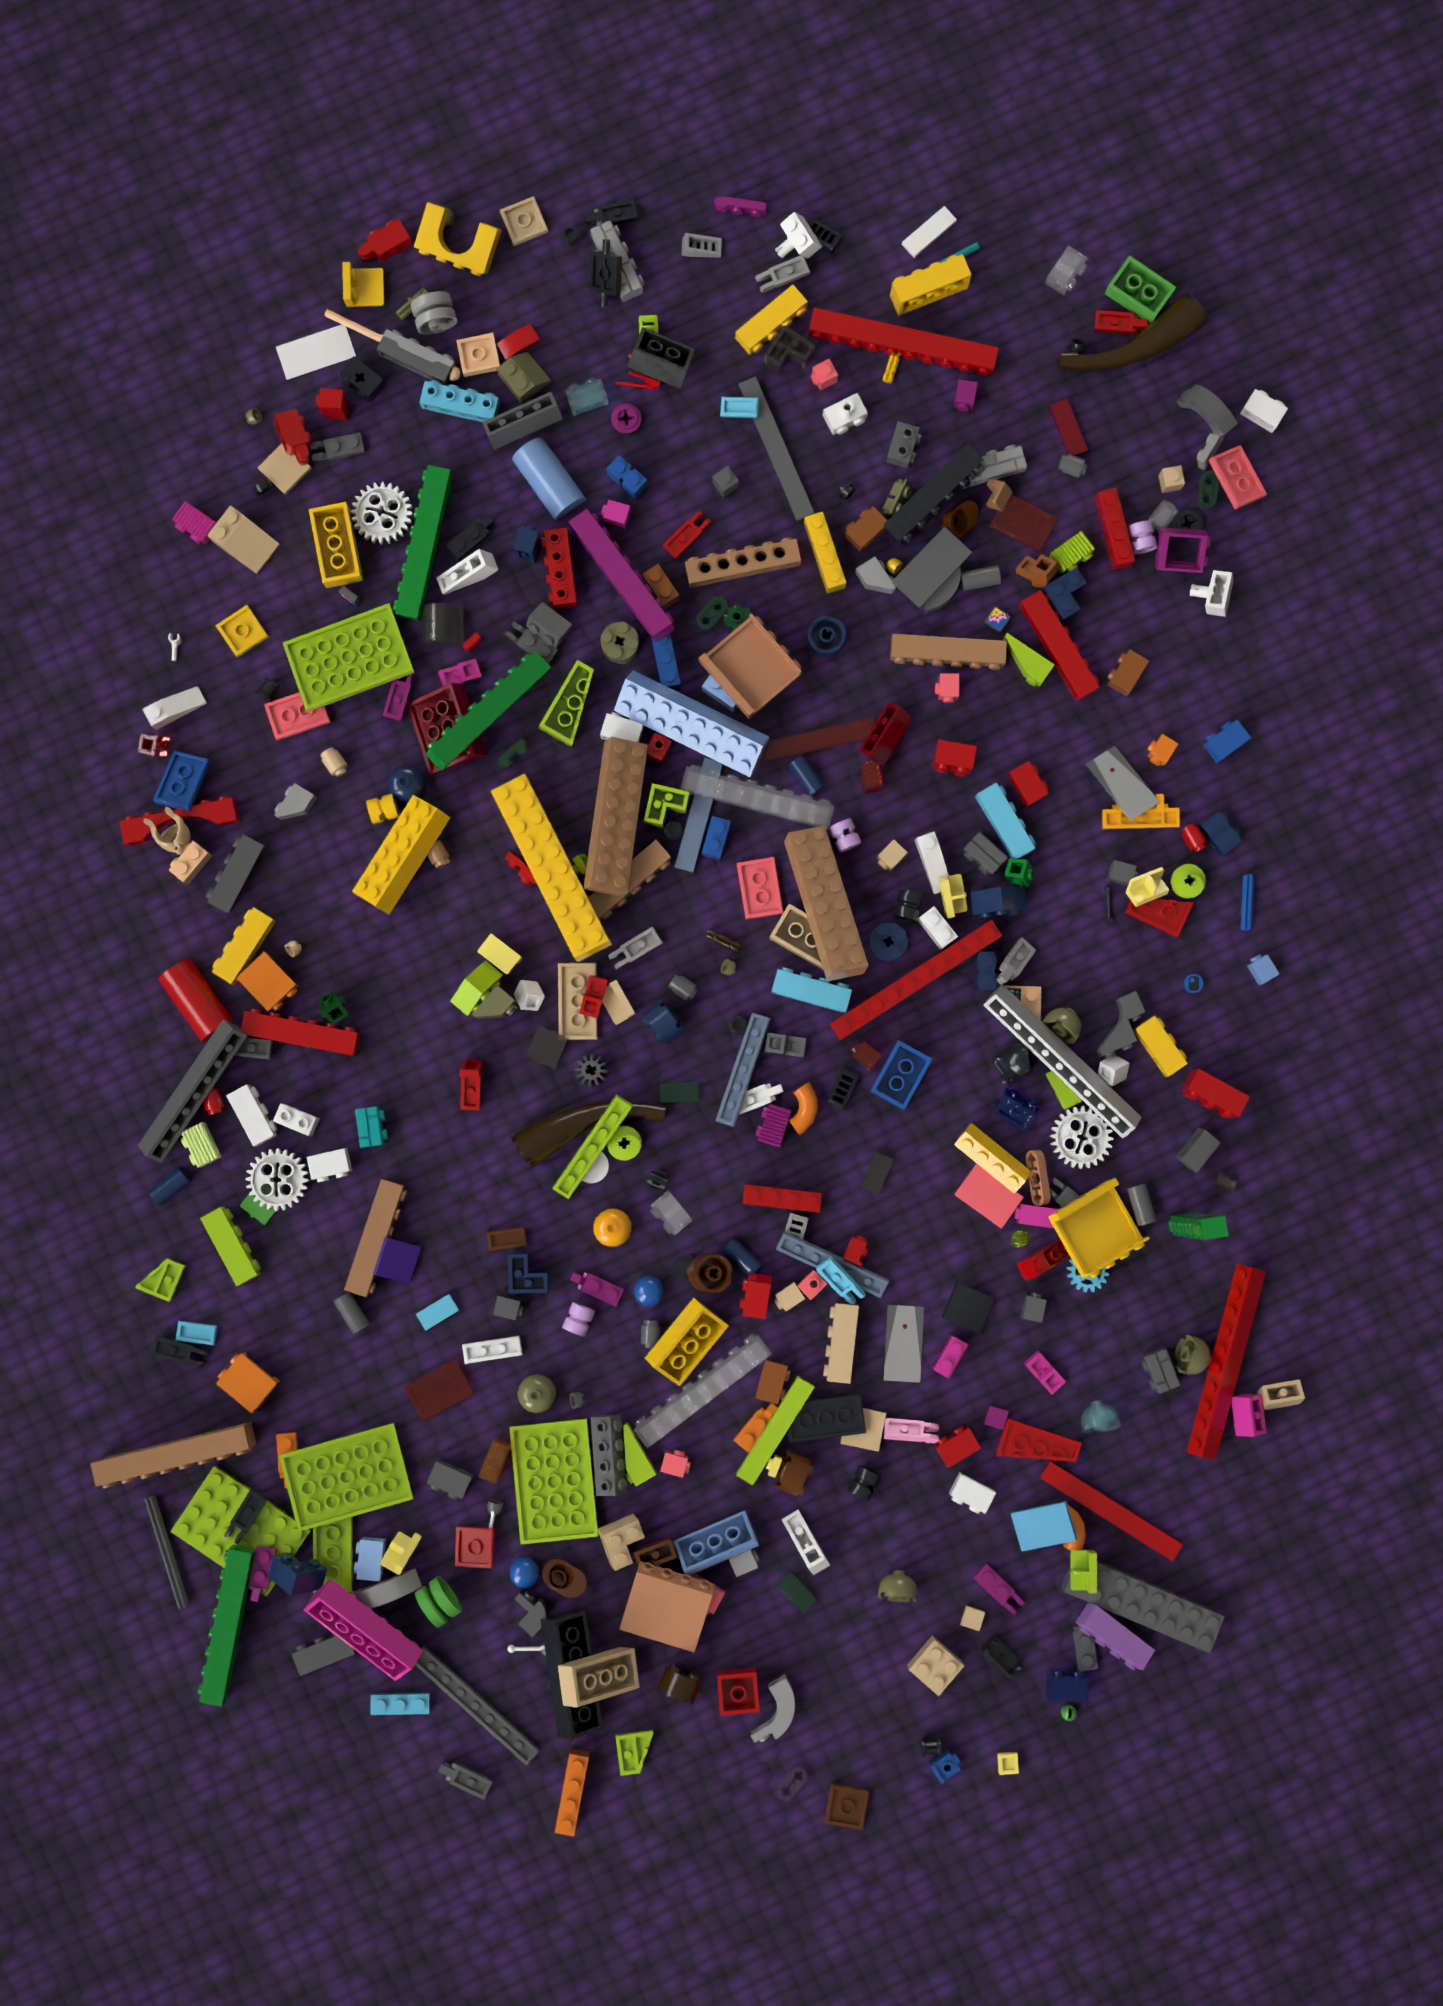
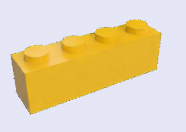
M791 285L735 332V339L749 355L753 352H759L766 341H772L778 335L777 332L782 328H788L795 317H801L807 311L808 301L794 285Z
M823 511L805 517L804 525L827 594L845 589L846 580Z
M254 907L246 912L244 916L245 921L242 926L239 925L233 933L235 937L225 945L223 949L224 954L213 964L214 969L212 972L232 985L237 984V977L247 968L276 923L274 919Z
M972 1123L961 1133L954 1144L1014 1194L1026 1182L1031 1173L1028 1168Z

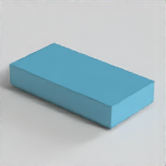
M722 397L720 416L758 418L760 399L751 397Z
M448 1294L418 1312L416 1316L426 1331L456 1313L459 1309L451 1295Z
M178 1321L176 1340L215 1345L218 1326Z

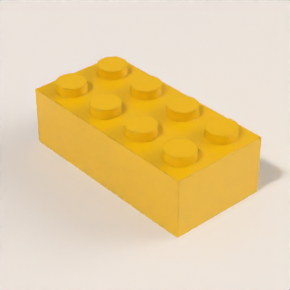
M963 254L959 256L952 255L946 261L941 263L935 262L924 270L917 269L909 276L897 277L892 282L890 298L898 316L968 289L971 272Z
M342 502L309 509L324 586L331 588L363 581L350 508L347 503Z
M693 1298L647 1354L645 1359L654 1369L678 1386H681L729 1325L717 1314Z

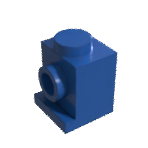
M949 1750L942 1753V1756H938L929 1762L932 1771L941 1784L961 1770L959 1767L961 1761L955 1753L951 1754ZM949 1764L951 1767L945 1770L944 1766Z

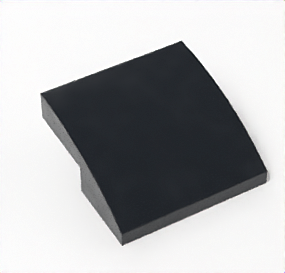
M956 1282L941 1318L980 1334L995 1298Z

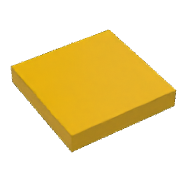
M248 605L215 625L237 658L269 637Z

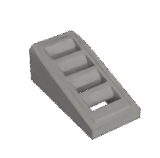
M685 233L683 236L682 256L721 257L722 238ZM704 243H707V250H704ZM712 243H715V251H712Z
M790 1213L785 1231L803 1239L809 1218ZM792 1220L802 1222L803 1224L802 1226L792 1224ZM790 1227L801 1230L800 1234L789 1231Z

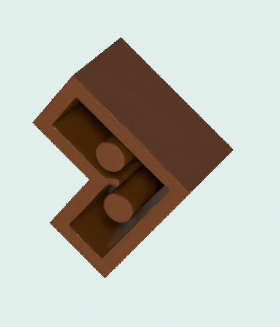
M671 1535L634 1549L638 1566L641 1561L662 1568V1563L675 1559L678 1556Z

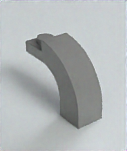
M414 1568L401 1572L400 1576L395 1575L372 1586L357 1589L351 1592V1594L355 1595L362 1604L372 1609L421 1588L422 1585Z
M786 1674L768 1684L769 1690L776 1700L777 1708L770 1720L751 1731L754 1743L765 1741L770 1737V1733L773 1734L775 1739L779 1738L791 1724L795 1711V1699L791 1683Z

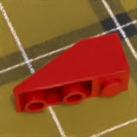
M1058 1239L1016 1264L1026 1281L1038 1277L1070 1257L1061 1239Z

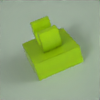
M579 854L573 858L575 863L573 868L576 874L581 872L582 875H585L588 858L585 854Z

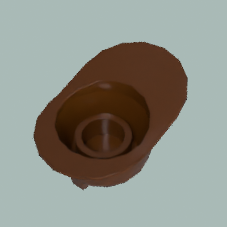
M967 500L959 506L947 510L940 527L944 528L945 526L956 538L962 537L978 521L979 511L976 503Z
M553 1559L548 1561L543 1568V1580L551 1590L567 1598H576L585 1591L587 1586L585 1575L566 1561Z

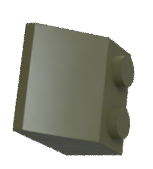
M528 352L512 356L496 368L501 380L521 404L525 403L551 382L550 378Z
M497 985L472 1015L477 1019L511 1016L518 1007L516 1005L518 1002Z

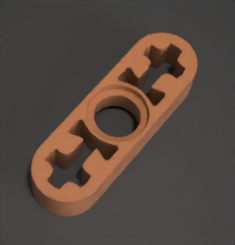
M1041 1150L1028 1151L1026 1154V1165L1031 1171L1028 1178L1032 1202L1036 1206L1047 1205L1050 1202L1051 1196L1044 1154ZM1037 1173L1040 1176V1182H1038L1036 1179Z

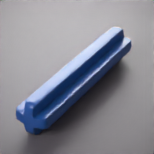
M1251 874L1243 876L1242 931H1250L1252 929L1254 875Z

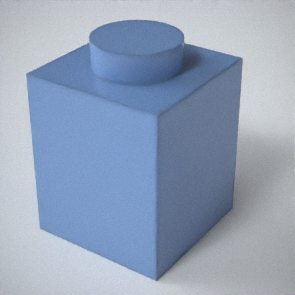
M1259 954L1250 959L1252 963L1247 965L1258 985L1264 984L1279 975L1268 954L1265 956Z

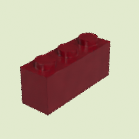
M888 702L858 751L871 762L884 766L913 718L900 706Z

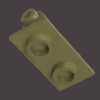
M898 479L894 483L890 495L895 498H887L882 509L883 515L889 517L891 514L893 516L911 496L912 486L907 479L905 481Z

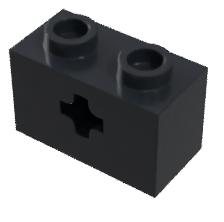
M355 356L352 357L340 372L343 379L342 383L349 389L353 387L357 391L356 394L363 400L368 399L372 402L386 386L380 376Z

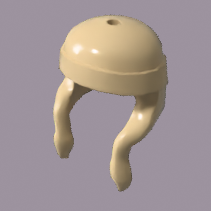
M165 807L166 814L172 817L177 824L167 828L161 836L152 820L144 818V823L150 827L154 840L161 848L168 852L181 854L185 845L191 840L190 831L183 819L173 813L169 807Z

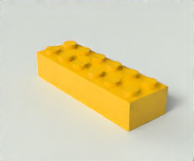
M413 795L352 892L389 915L450 817L433 805Z

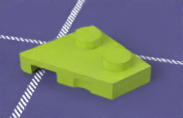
M167 1258L159 1267L148 1274L143 1281L138 1283L135 1288L171 1302L186 1265Z
M653 1729L616 1734L621 1776L639 1774L641 1772L653 1736Z

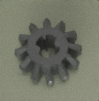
M591 1054L590 1061L586 1055L583 1056L585 1063L580 1060L577 1062L582 1068H575V1071L582 1072L576 1076L577 1079L584 1076L581 1083L584 1085L589 1080V1087H592L593 1080L597 1086L600 1085L598 1078L603 1081L606 1079L601 1073H608V1070L601 1069L607 1065L606 1062L599 1064L602 1059L600 1056L594 1061V1054ZM590 1065L597 1069V1071H594L595 1074L593 1076L586 1072V1070H589L587 1067Z

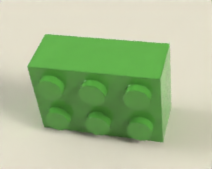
M1129 255L1108 285L1105 295L1137 315L1140 319L1148 320V324H1150L1157 318L1172 297L1176 287Z

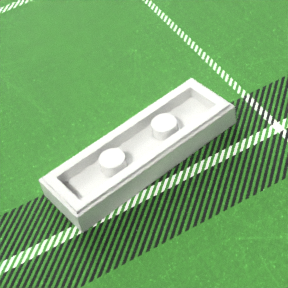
M944 206L902 242V245L915 258L955 224L957 219Z
M520 1335L462 1344L465 1364L523 1355Z

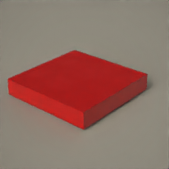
M457 1526L455 1566L494 1568L495 1528Z

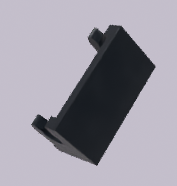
M995 1634L981 1647L983 1653L1011 1680L1015 1677V1672L1023 1668V1661Z

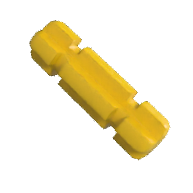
M897 353L896 356H890L886 372L883 376L884 382L892 383L900 360V353Z

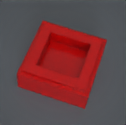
M476 632L462 646L469 654L482 643V639Z

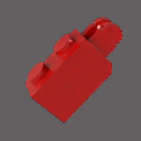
M399 219L391 220L385 227L372 231L366 237L368 241L358 248V254L362 261H368L375 257L380 261H385L413 244Z
M297 409L275 414L274 425L285 453L290 456L295 455L300 465H307L309 462V443H311V437L309 432H305V423L302 415L299 416Z

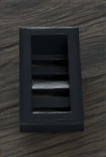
M811 218L808 225L810 228L813 225L816 226L813 233L816 234L819 229L822 231L817 237L822 245L821 248L832 255L841 243L843 235L818 220ZM826 233L827 237L824 240H822L821 238ZM830 238H833L830 244L827 243Z
M842 1067L826 1102L844 1110L860 1075ZM843 1074L853 1078V1081L842 1078ZM842 1081L850 1085L849 1089L840 1085L839 1082ZM839 1088L847 1092L846 1096L837 1092L836 1089ZM833 1095H836L844 1099L843 1102H840L832 1098Z

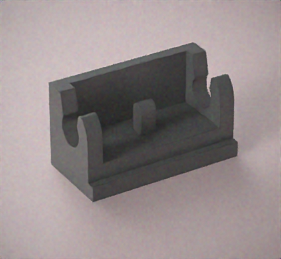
M1198 1127L1175 1158L1187 1168L1197 1173L1221 1142L1205 1129Z

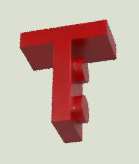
M464 1059L459 1069V1077H461L460 1109L480 1110L481 1071L484 1060Z

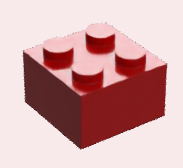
M938 740L935 746L932 769H936L935 772L947 774L948 771L954 772L955 776L966 777L973 770L977 746Z
M756 1667L717 1671L720 1716L760 1712Z

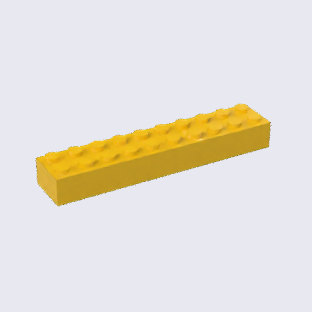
M525 773L491 790L575 960L579 962L612 945Z

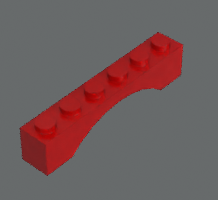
M229 796L219 797L218 801L213 802L211 800L200 801L199 805L192 806L190 812L171 808L173 813L180 816L183 820L203 819L220 826L240 823L236 800ZM165 809L162 810V813L157 814L155 812L144 813L143 817H125L124 821L119 822L123 843L127 846L147 843L152 837L151 829L144 823V818L151 819L157 831L176 821L166 814Z

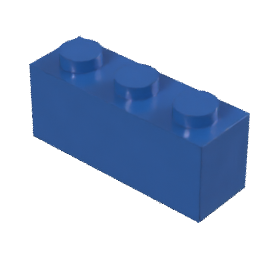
M670 633L658 642H655L651 637L660 684L673 690L681 689Z

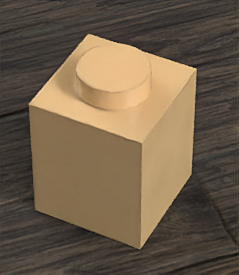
M1181 465L1164 468L1158 475L1162 493L1181 490L1185 484Z
M893 840L877 856L879 860L877 863L884 870L889 869L891 871L908 852Z
M792 1282L775 1294L776 1299L774 1302L780 1310L784 1308L785 1311H788L805 1298L795 1282Z

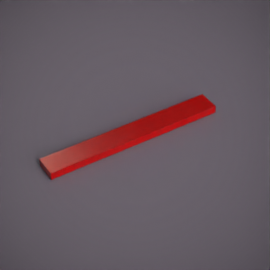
M1049 1461L1041 1473L1040 1478L1171 1561H1174L1183 1544L1053 1462Z

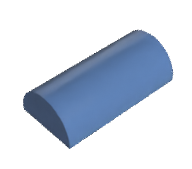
M542 437L529 441L514 454L512 461L555 521L586 501L582 492Z
M745 1510L674 1541L683 1571L688 1575L695 1574L759 1546L756 1534Z

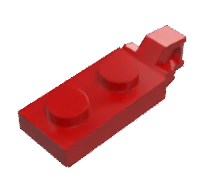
M1096 310L1094 331L1136 334L1137 331H1142L1147 327L1148 320L1138 319V316L1134 315V313Z

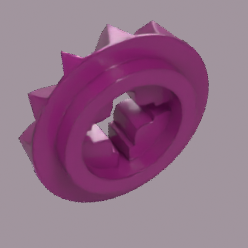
M632 404L617 406L611 416L614 429L620 433L627 434L636 431L641 424V413L638 408ZM625 412H627L628 418H632V420H629L628 426H626L625 421H621V419H624Z

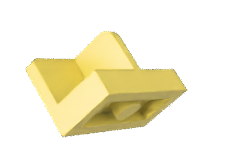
M1162 867L1130 880L1126 894L1135 907L1168 894L1169 888L1161 879L1164 872Z
M956 874L938 878L945 916L952 918L955 917L956 913L967 911L965 898L967 895L964 891L962 875Z
M490 934L478 949L479 954L505 974H509L513 967L523 959L493 934Z
M398 1532L380 1561V1565L400 1576L422 1536L415 1533L410 1538L402 1532Z

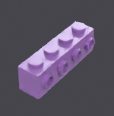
M1087 1603L1076 1621L1081 1626L1080 1630L1084 1634L1094 1636L1097 1644L1104 1648L1107 1646L1111 1649L1110 1653L1118 1659L1120 1657L1124 1659V1664L1132 1670H1135V1668L1143 1670L1155 1651L1097 1605Z

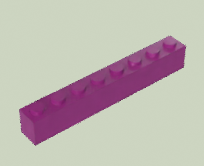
M586 509L568 521L572 531L653 640L658 642L674 631L672 616L668 612L664 613L660 600L653 598L651 588L647 583L644 585L641 582L642 577L636 569L632 570L630 567L632 564L628 557L620 554L619 551L621 549L616 541L611 542L609 532L605 527H600L598 524L600 521L595 513L591 514Z

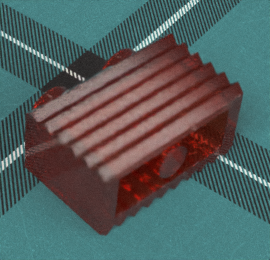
M874 760L863 762L859 771V778H861L860 781L862 782L861 789H863L862 793L881 791L883 780L880 763H875Z

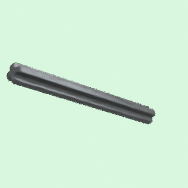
M151 1495L144 1499L177 1606L179 1609L185 1608L189 1605L188 1598L156 1496Z

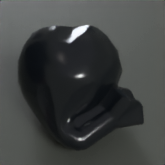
M1015 1043L1008 1046L994 1058L993 1066L1001 1075L1002 1084H1009L1010 1081L1014 1080V1076L1024 1077L1033 1071L1032 1052L1023 1043Z

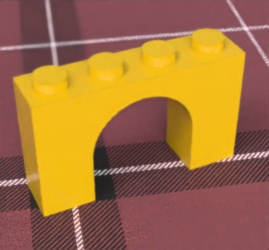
M427 202L414 247L419 249V253L426 256L430 254L436 255V260L447 263V260L454 263L453 266L459 269L469 268L471 269L470 273L477 276L488 274L502 230L486 223H480L471 248L465 253L456 254L446 246L443 239V230L450 209Z

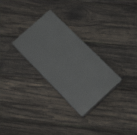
M944 526L893 579L892 583L920 608L965 562L972 552Z

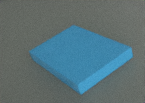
M1067 1501L1011 1513L1021 1551L1072 1542L1078 1539Z

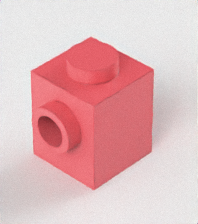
M827 359L812 368L811 378L821 391L837 383L838 374L830 359Z
M940 673L938 683H935V694H938V700H943L944 703H953L954 700H958L959 674Z
M812 1270L797 1287L812 1300L827 1283L818 1272Z
M666 1450L660 1472L683 1478L684 1473L688 1474L691 1462H688V1456H685L683 1451L674 1450V1452Z

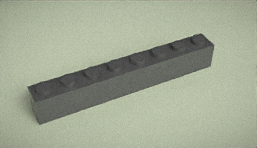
M225 1019L221 1021L138 1144V1147L146 1157L162 1163L246 1039L247 1035L237 1025Z

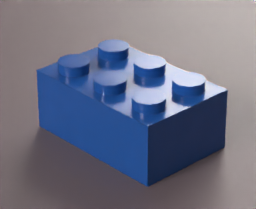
M898 1040L869 1092L905 1110L932 1058Z

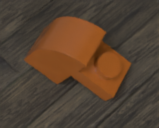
M1043 554L1037 560L1026 556L1016 568V573L1032 581V586L1036 588H1044L1058 572L1057 562Z

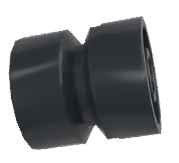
M899 890L897 901L900 904L896 905L893 916L917 922L920 913L917 907L921 906L923 895L909 890Z
M859 1464L854 1474L856 1478L851 1480L847 1490L860 1498L870 1501L874 1493L873 1486L878 1485L881 1475Z

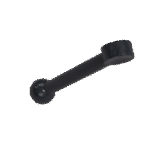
M1106 885L1107 918L1105 923L1110 925L1113 923L1110 895L1112 886Z

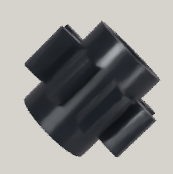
M657 1169V1172L651 1171L646 1181V1184L650 1185L648 1190L655 1193L658 1190L664 1191L669 1178L665 1177L666 1172Z

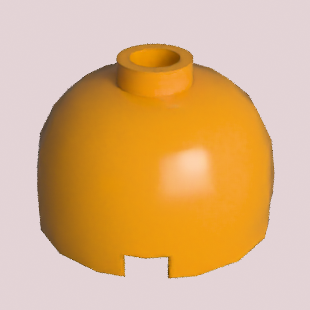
M607 1209L596 1217L593 1231L596 1239L601 1244L608 1247H617L624 1244L630 1237L632 1226L628 1215L623 1211Z

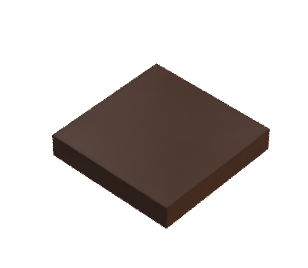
M831 1782L824 1823L863 1830L870 1790Z

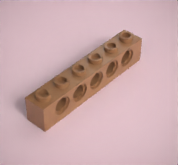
M784 538L778 543H773L772 541L765 542L762 546L758 547L749 545L744 547V550L739 551L730 549L725 551L724 554L719 555L718 553H711L706 555L707 557L700 559L699 557H691L688 561H685L690 588L801 566L797 539L792 540V538ZM776 551H783L785 555L782 558H778L774 553ZM762 554L766 557V560L760 562L756 559V556ZM740 558H745L748 562L746 565H739L737 561ZM721 562H727L729 564V567L727 569H721L719 567V564ZM702 566H708L711 570L708 573H703L700 569Z

